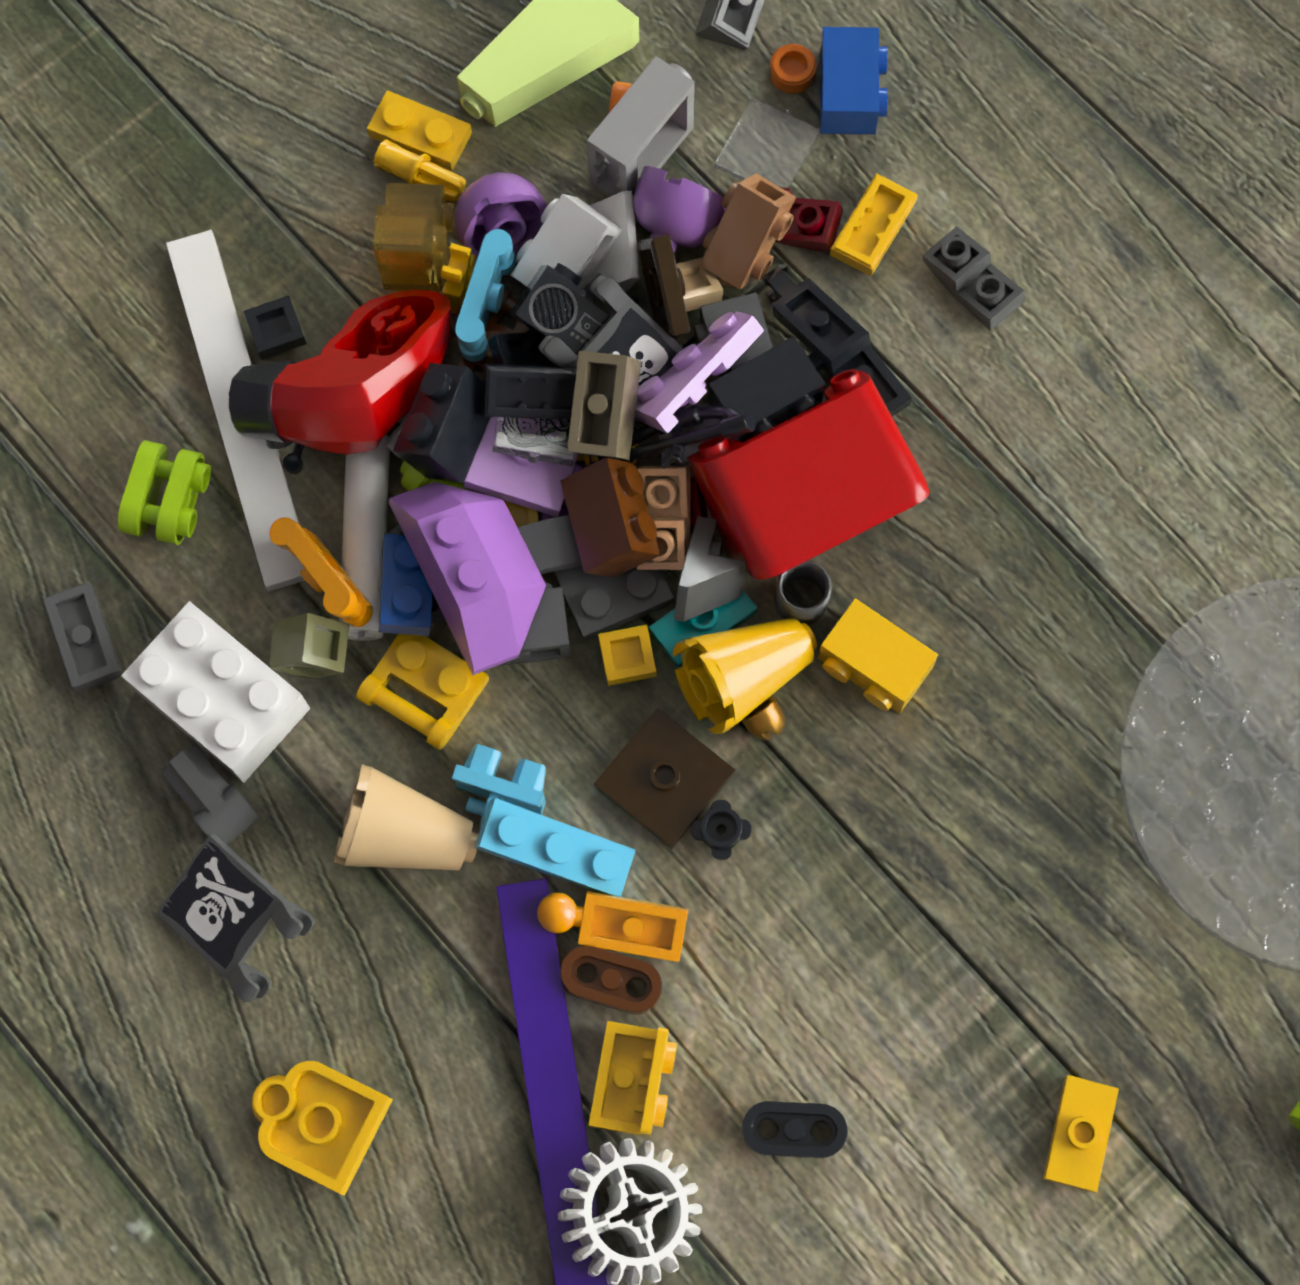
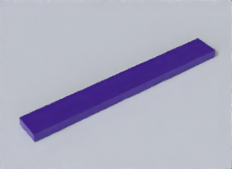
M547 878L496 886L555 1284L609 1285L606 1279L607 1266L598 1276L592 1277L587 1273L588 1266L593 1259L591 1255L582 1261H574L572 1258L574 1251L582 1246L579 1239L567 1243L562 1239V1234L575 1229L573 1220L563 1222L558 1219L560 1211L573 1209L574 1203L564 1201L560 1197L561 1190L565 1188L579 1189L570 1180L568 1174L574 1168L588 1173L583 1165L582 1157L590 1151L564 984L561 978L557 938L555 933L548 932L541 926L537 917L539 903L545 896L550 894ZM596 1191L592 1201V1219L599 1216ZM602 1233L598 1234L601 1240L603 1241Z

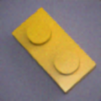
M387 90L367 127L369 138L379 142L387 139L419 156L427 154L431 157L432 163L453 171L472 134L471 124Z

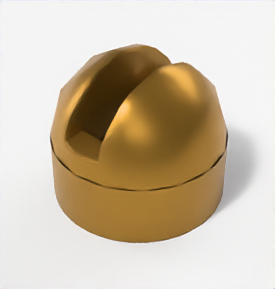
M769 697L741 720L755 738L765 741L771 739V731L779 735L785 726L783 711L774 697Z

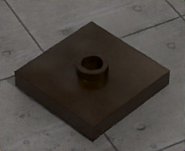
M670 234L638 241L637 248L653 320L670 336L691 332L683 298L685 296L684 279L680 268L676 266Z
M657 708L595 781L594 788L672 850L690 829L693 822L699 818L732 778L736 769Z

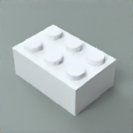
M190 601L121 675L136 693L243 783L310 710L309 705L300 692Z

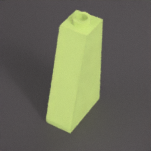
M532 0L457 76L461 97L459 99L460 103L471 116L476 119L483 117L496 127L634 48L639 42V17L617 0Z

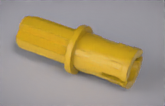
M387 139L380 144L375 153L374 167L402 178L414 190L421 187L450 202L459 201L461 194L465 190L466 180L463 177L432 163L431 157L427 154L419 156Z

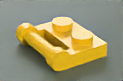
M398 634L374 671L362 682L357 691L356 699L367 706L377 705L427 736L426 742L441 750L448 743L488 683L489 676L483 671L472 675L465 660L426 636ZM393 677L445 709L446 712L437 720L385 687Z

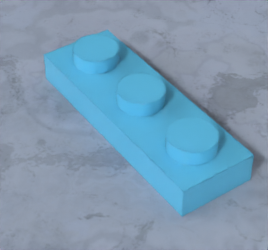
M497 798L491 799L474 847L475 849L593 892L618 897L622 895L636 851L635 849Z

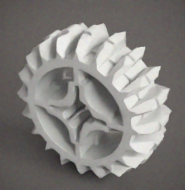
M626 1138L620 1142L619 1153L611 1142H607L600 1146L601 1159L592 1152L585 1154L582 1160L588 1173L574 1168L568 1174L570 1180L579 1189L565 1188L560 1193V1197L564 1201L574 1203L573 1209L563 1210L558 1213L560 1221L573 1220L575 1228L562 1234V1239L565 1243L579 1239L582 1245L574 1251L572 1258L575 1262H579L591 1255L593 1259L588 1266L587 1273L592 1277L598 1276L608 1266L606 1279L609 1285H618L624 1273L628 1285H640L642 1273L651 1284L661 1281L660 1266L668 1273L676 1272L679 1269L678 1261L673 1252L686 1257L690 1256L693 1251L690 1244L683 1239V1236H698L701 1231L700 1227L696 1224L688 1222V1216L702 1213L703 1208L700 1204L696 1203L688 1205L686 1197L697 1192L698 1186L696 1183L682 1186L679 1181L688 1171L687 1166L681 1164L670 1170L668 1165L672 1160V1152L668 1149L661 1151L653 1159L654 1144L651 1141L643 1142L638 1148L637 1154L635 1144L631 1138ZM624 1169H632L645 1174L657 1184L661 1192L652 1195L643 1193L637 1188L633 1178L627 1179ZM607 1175L611 1184L607 1187L609 1195L608 1207L604 1213L592 1219V1201L595 1191ZM651 1204L649 1208L639 1211V1215L635 1216L632 1220L626 1222L624 1219L615 1222L609 1221L611 1217L621 1214V1211L629 1205ZM667 1208L668 1221L665 1233L659 1244L653 1249L651 1240L655 1238L652 1230L653 1218L659 1211ZM608 1230L618 1232L623 1236L628 1247H634L637 1258L626 1257L614 1252L601 1240L598 1234Z

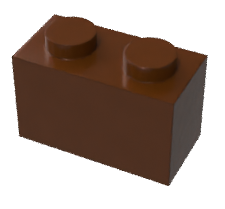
M605 457L560 480L584 573L614 578L660 556L656 542V525L649 515L643 494L644 481L635 464Z

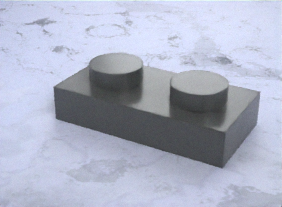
M89 581L43 598L71 687L78 693L121 677L123 671L95 587Z

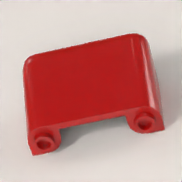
M856 369L841 372L829 381L831 386L824 392L827 401L743 443L735 439L727 440L723 436L708 439L698 446V452L687 457L713 519L717 520L716 526L730 558L745 562L747 565L746 573L752 578L761 580L778 576L906 511L928 497L930 490L924 475L869 374L861 370L857 371Z

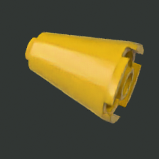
M792 617L691 637L676 643L673 649V657L681 654L683 666L675 669V674L682 694L693 714L699 721L708 717L716 725L708 730L713 734H722L732 729L807 667L814 659V650L817 647V642L811 628L806 623H800Z

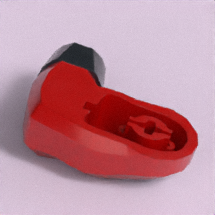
M418 289L399 291L369 300L355 309L342 330L329 340L320 355L298 363L290 360L243 366L232 378L229 390V412L236 431L245 437L265 440L267 447L270 449L285 448L294 442L319 451L345 455L376 450L386 433L397 421L409 413L429 363H442L451 335L450 298L437 291Z

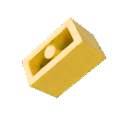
M855 598L822 643L818 659L824 662L822 664L823 669L833 678L843 683L851 680L864 689V697L874 706L883 711H888L891 708L900 714L934 667L939 654Z

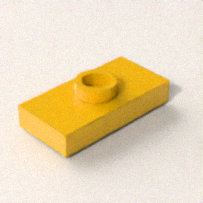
M876 173L832 245L830 256L872 277L914 207L918 194Z
M1070 1075L1064 1077L1043 1180L1092 1193L1098 1191L1119 1088Z

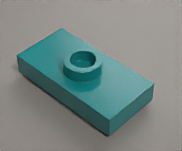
M743 590L742 595L738 599L684 622L674 620L676 609L674 608L649 626V633L673 664L679 668L683 666L681 654L673 657V649L676 643L691 637L735 629L755 615L758 608Z

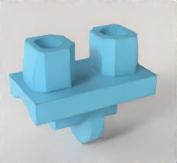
M475 744L466 759L465 765L456 764L452 780L456 781V789L488 799L485 802L470 797L466 805L465 811L482 816L480 822L481 829L489 802L494 798L542 815L546 804L543 792L546 775L545 766L526 759H520L512 782L495 777L502 758L501 752Z

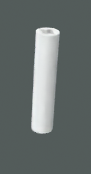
M387 435L382 438L379 446L374 451L346 455L341 567L373 607V615L368 624L363 627L349 625L348 639L370 641L383 637V633L379 632L383 539L384 534H387L390 449L385 446L389 438ZM339 618V622L346 623L342 618Z

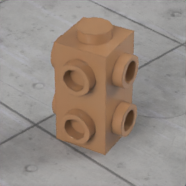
M757 173L740 183L735 181L722 200L721 206L726 210L719 225L707 233L703 241L702 247L707 251L700 266L716 275L721 285L730 288L736 287L740 290L755 279L758 281L762 280V276L768 272L774 256L769 254L775 240L780 241L792 224L794 215L790 214L789 211L796 197Z

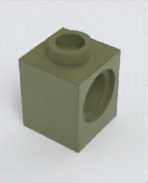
M311 613L274 621L269 667L273 671L308 680L344 673L350 624Z

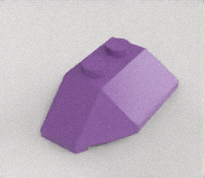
M433 482L389 498V504L472 675L518 658L546 584L504 500L438 482Z

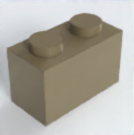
M579 351L567 452L630 460L641 361L625 355Z

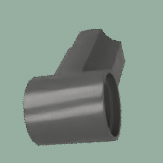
M196 745L176 755L169 761L168 766L162 772L178 796L195 813L192 815L193 819L207 836L215 834L226 845H229L261 819L234 785H228Z

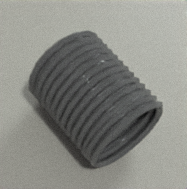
M808 560L779 575L774 600L776 610L782 619L792 617L800 623L812 625L822 618L826 612L832 590L831 579L825 568L816 562ZM793 580H809L819 587L823 599L819 604L810 608L795 607L785 598L783 588Z

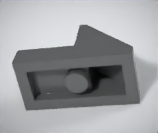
M697 516L678 585L674 620L687 621L734 601L742 595L747 565L743 561L720 557L723 542L714 540L717 523L715 519Z

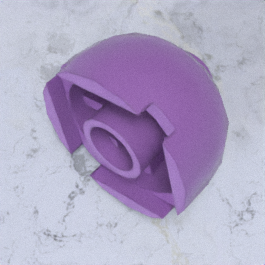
M644 166L633 196L634 214L639 225L651 233L650 238L670 234L674 253L677 246L689 248L701 246L707 233L719 225L726 209L721 206L724 197L683 177L681 180L670 178L667 181L665 177L668 171L652 166Z
M505 172L484 175L471 183L459 198L454 215L457 237L462 246L471 248L472 254L476 255L477 260L485 235L491 230L502 229L511 236L516 259L521 247L529 239H534L542 227L541 217L547 204L538 189L521 176Z

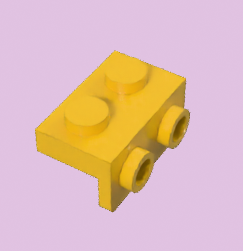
M607 1021L589 1127L651 1138L653 1126L663 1127L668 1096L659 1094L662 1073L672 1075L677 1043L668 1042L669 1029L658 1027V1030Z

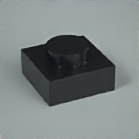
M289 295L244 311L261 360L307 344Z

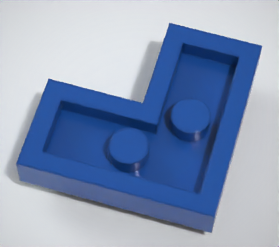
M385 533L382 551L379 632L429 636L431 629L432 591L405 535Z

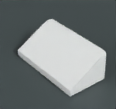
M622 191L590 205V207L620 227L622 231L588 282V285L599 272L605 277L612 278L623 290L628 292L639 279L633 195L631 191Z

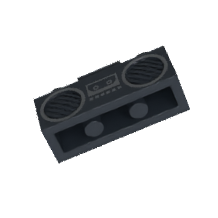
M557 263L553 269L548 265H542L509 315L542 338L551 335L561 339L577 355L610 317V315L592 304L596 296L590 291V285L598 276L604 275L598 272L584 291L578 287L582 278L566 266ZM625 291V293L637 304L638 300Z

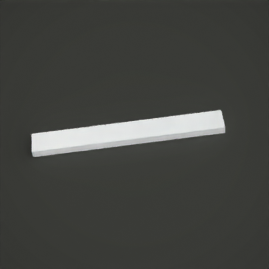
M211 229L167 242L166 245L265 587L270 592L305 581L300 574V571L304 568L303 564L288 550L275 545L269 535L271 525L279 518L287 517L299 524L278 450L268 448L266 441L263 439L242 436L236 431L231 421L229 390L232 378L243 366L252 365V361L215 236Z

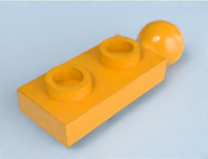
M590 891L586 893L584 907L576 905L569 895L555 892L541 900L537 909V917L545 930L555 934L567 932L573 926L580 927L578 944L679 962L689 909Z

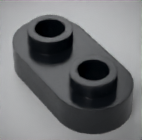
M764 1101L751 1107L742 1122V1136L746 1145L753 1152L763 1156L824 1159L840 1151L848 1135L847 1123L843 1115L836 1108L827 1104ZM768 1119L775 1122L778 1132L774 1138L764 1139L759 1135L758 1124L761 1121ZM816 1122L826 1124L830 1130L828 1140L824 1142L815 1141L810 1134L811 1126Z

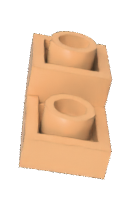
M642 466L638 468V471L644 481L643 494L647 509L656 525V542L660 556L637 566V570H683L690 540V466H668L666 469H663L662 466Z

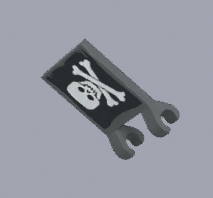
M598 276L590 285V291L613 310L614 313L581 351L625 355L641 361L638 388L651 377L658 376L660 378L674 366L672 359L684 348L643 311L612 278ZM548 335L539 344V351L557 367L577 368L578 354L576 355L561 339ZM635 417L633 431L646 424L638 421Z
M215 834L207 837L157 912L168 925L228 980L234 993L243 1002H251L255 997H264L271 987V980L265 974L244 963V961L272 920L278 931L287 939H295L298 935H307L315 923L310 913L284 898Z

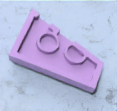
M738 311L734 314L728 312L722 315L709 327L711 334L697 346L691 344L685 347L672 359L674 366L660 378L658 376L651 377L640 385L635 417L638 421L668 434L679 422L673 413L679 407L688 403L696 404L707 392L704 380L710 374L715 376L728 370L764 332L754 316Z

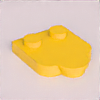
M304 1061L298 1063L286 1076L275 1075L268 1077L254 1091L252 1109L255 1117L261 1122L258 1132L260 1148L268 1158L345 1196L393 1099L319 1062Z

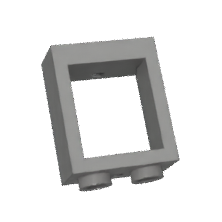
M655 56L587 139L589 175L592 186L608 197L622 191H631L634 196L636 184L644 166L661 169L694 128L695 81L692 80L685 69L674 63L669 65Z

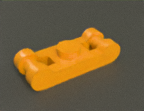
M287 517L274 521L269 531L271 541L297 557L304 566L300 571L303 579L318 593L325 592L323 598L325 610L335 617L342 618V620L353 627H363L368 624L373 615L371 603L317 535L306 528H302L297 522Z

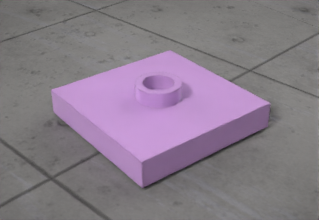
M491 417L463 487L558 517L564 500L560 480L572 474L578 454L574 453L573 459L496 445L498 430L503 431V422L499 420L504 421V417ZM506 418L507 426H508V428L510 429L509 424H508V420H507V418ZM518 418V426L522 433L536 434V431L540 433V423L536 425L533 419ZM551 419L558 428L561 426L558 419ZM541 421L542 427H544L546 423ZM556 430L553 433H548L546 437L548 439L556 438L559 436L560 431Z

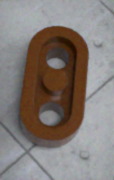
M580 946L571 950L561 965V978L566 990L574 997L638 1015L652 1010L661 998L662 981L659 973L652 965L638 959L593 946ZM585 965L593 966L597 970L595 980L590 983H583L577 977L579 969ZM633 980H640L647 987L645 994L639 998L631 997L626 991L627 985Z

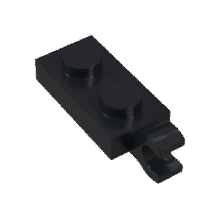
M777 266L762 276V280L771 288L766 292V296L772 302L771 306L774 317L833 372L871 345L869 332L810 278L796 285Z

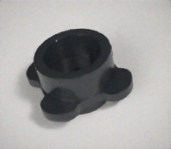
M726 800L714 801L711 805V810L705 814L703 819L695 820L691 826L692 837L708 845L711 848L712 856L717 860L730 858L732 848L740 840H747L752 832L750 822L746 819H740L739 815L731 809L730 803ZM718 826H724L726 832L718 834L716 831Z

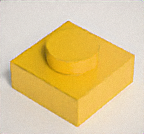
M647 625L598 634L608 686L657 677Z

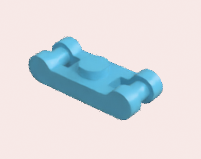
M502 229L491 230L483 239L455 327L461 355L466 360L472 362L482 360L488 353L489 346L485 336V329L490 313H498L504 294V285L500 284L502 276L510 274L516 264L511 236Z

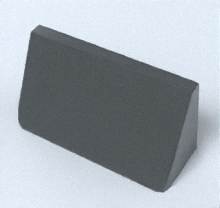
M706 0L695 34L704 39L745 50L749 47L765 0Z

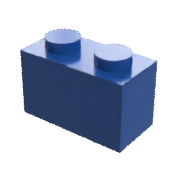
M823 27L820 47V134H876L878 117L887 116L888 89L879 88V75H886L888 49L887 46H879V28Z

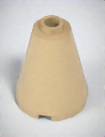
M361 764L343 820V836L338 839L334 864L356 867L459 871L464 861L468 863L473 862L477 851L474 847L479 833L472 832L473 821L373 767Z

